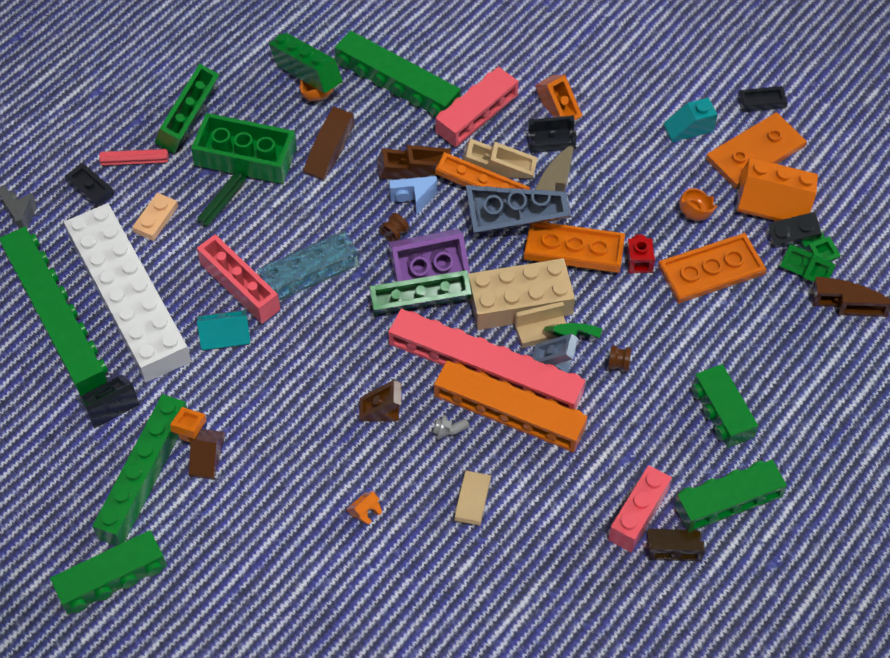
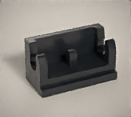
M574 115L529 119L527 137L530 153L563 151L569 146L576 149L577 131L574 130Z

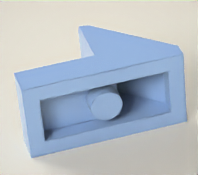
M436 176L389 181L391 202L414 200L416 214L437 194Z

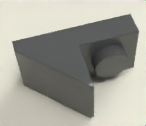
M5 185L1 186L0 201L18 229L26 226L28 230L37 208L33 194L30 193L18 199L14 191L10 193Z

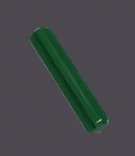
M235 172L197 217V221L201 226L208 227L246 182V177L243 173Z

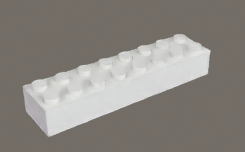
M109 203L64 221L69 239L145 383L190 363L191 359L185 341Z

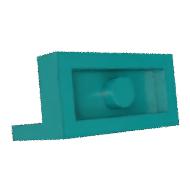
M247 310L202 315L197 318L202 350L250 344Z

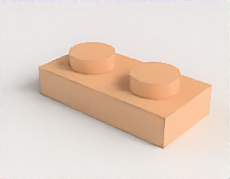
M156 193L133 225V232L154 241L179 207L178 202L160 193Z

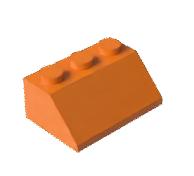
M749 157L740 176L737 211L775 221L811 213L817 193L818 174Z

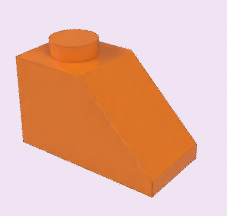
M551 75L535 84L543 106L553 117L574 115L575 120L582 117L566 75Z

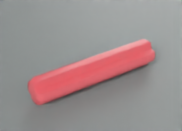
M167 149L105 151L99 154L101 165L167 163L169 160Z

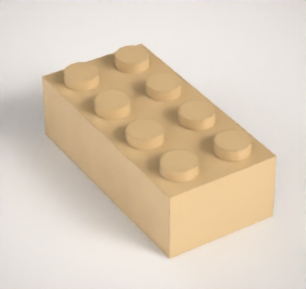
M564 258L468 274L472 293L470 302L477 330L515 324L517 312L558 302L564 303V316L573 315L575 296Z

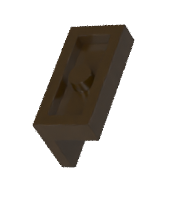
M648 529V560L701 562L705 552V543L701 541V532L699 530L688 533L687 530Z

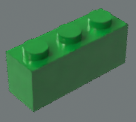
M720 364L696 373L693 385L691 386L692 392L696 399H700L706 418L712 420L718 439L720 441L723 440L726 447L730 448L755 438L759 425L724 365Z

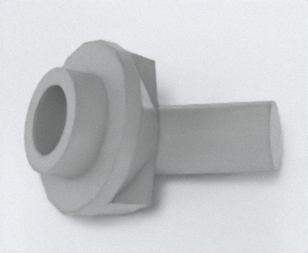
M443 415L442 419H436L432 433L437 434L436 440H440L443 437L455 435L469 428V423L466 419L452 424L451 421H448L446 415Z

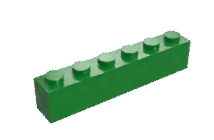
M351 30L335 46V58L340 66L347 67L359 76L371 80L379 87H384L394 95L408 100L414 106L421 107L435 117L441 111H445L450 107L455 99L461 98V89Z
M164 394L161 395L92 525L98 540L115 546L126 541L179 438L177 433L171 432L170 424L182 407L187 408L185 401Z

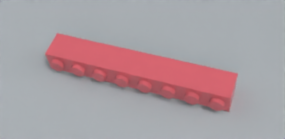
M401 309L388 331L389 345L442 366L445 365L447 360L453 363H461L470 370L484 372L493 379L509 382L513 387L523 391H532L536 396L546 400H554L561 406L569 409L577 408L584 393L586 380L575 373H567L559 370L554 365L543 364L528 355L512 352L505 346L494 345L484 338L468 335L461 329H453L437 320L424 318L414 311Z

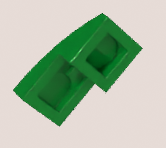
M822 231L821 237L799 242L803 249L830 262L841 257L831 237H825Z
M789 243L779 266L814 282L816 277L830 278L836 264Z
M563 323L545 326L543 331L557 337L572 333L575 336L579 334L587 338H600L602 328L581 323Z

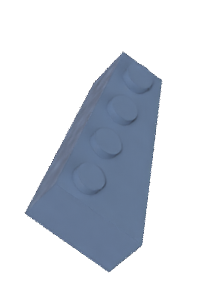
M466 185L473 231L476 234L572 218L566 192Z

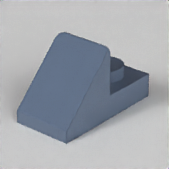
M570 333L535 344L532 358L543 364L554 365L559 370L568 373L571 360H573L578 338Z

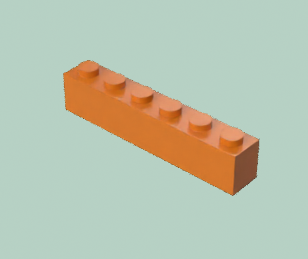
M447 360L434 383V397L573 453L586 429L588 416L584 415L581 411L561 406L554 400H546L536 396L532 391H523L513 387L509 382L493 379L484 372H475L466 368L461 363H453Z

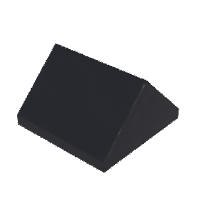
M119 375L76 398L94 429L140 405L133 384L123 375Z

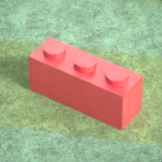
M648 465L610 528L608 538L610 542L632 553L668 493L672 477Z

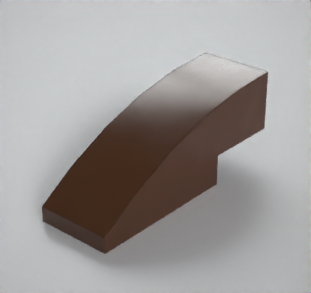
M334 106L332 107L309 153L303 169L304 174L325 181L345 148V140L355 126L353 113Z
M406 145L405 150L382 148L377 158L379 178L403 179L435 175V170L443 153L451 154V149Z
M826 277L815 278L811 289L813 306L837 307L838 315L888 317L890 298L845 280Z

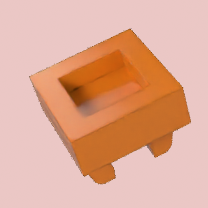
M182 407L170 424L171 432L177 433L180 440L191 442V439H195L205 424L206 415Z
M373 491L364 492L346 509L351 517L357 518L363 524H370L372 522L367 515L368 509L372 510L375 515L382 513L378 503L379 498Z

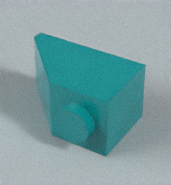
M708 97L688 102L663 123V127L672 143L714 132L718 114Z

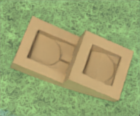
M471 471L465 472L454 521L481 525L491 475Z

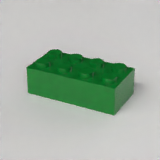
M206 113L191 151L195 166L233 174L241 172L247 177L283 184L295 155L297 144L295 131Z

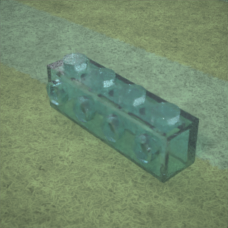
M346 231L339 234H333L328 239L319 243L310 244L305 249L296 253H290L273 263H267L258 269V274L278 294L280 301L359 266V255Z

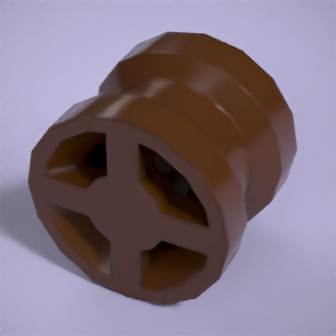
M392 213L388 217V221L383 222L379 226V230L384 238L394 242L400 239L401 234H405L409 230V225L401 215Z
M611 345L608 369L614 370L619 368L623 372H628L632 348L620 349L616 345Z

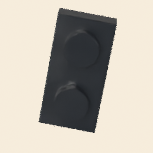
M81 163L65 175L66 182L96 208L114 195L113 188L84 163Z
M816 211L768 223L774 248L822 236Z

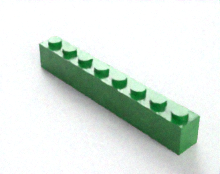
M25 226L0 237L4 253L79 395L81 396L106 383L105 374L109 372L103 359L98 360L95 355L98 354V350L92 340L87 341L85 336L88 335V332L83 322L78 323L75 318L79 316L74 305L67 304L66 300L69 297L63 285L58 287L56 284L59 281L58 276L53 268L48 269L47 264H50L44 250L39 252L37 247H40L36 235L34 233L30 235Z

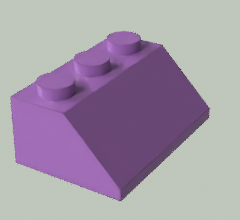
M459 229L388 243L396 282L467 270L468 274L470 273L464 236Z

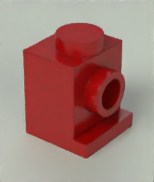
M639 234L633 236L632 239H628L626 249L628 272L653 273L655 256L652 238H646L645 235Z

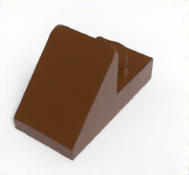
M392 380L360 397L359 420L363 422L398 421L399 407L401 406L402 383Z

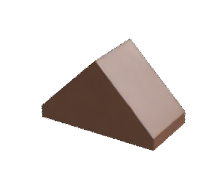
M201 429L195 439H191L189 477L215 480L226 435L225 432Z

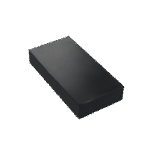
M783 86L738 90L737 96L742 113L787 108L788 102Z

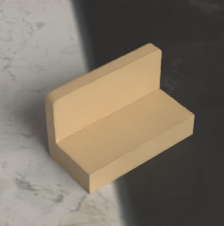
M563 302L516 313L515 331L521 348L534 346L535 344L557 338V336L543 330L548 325L566 323Z

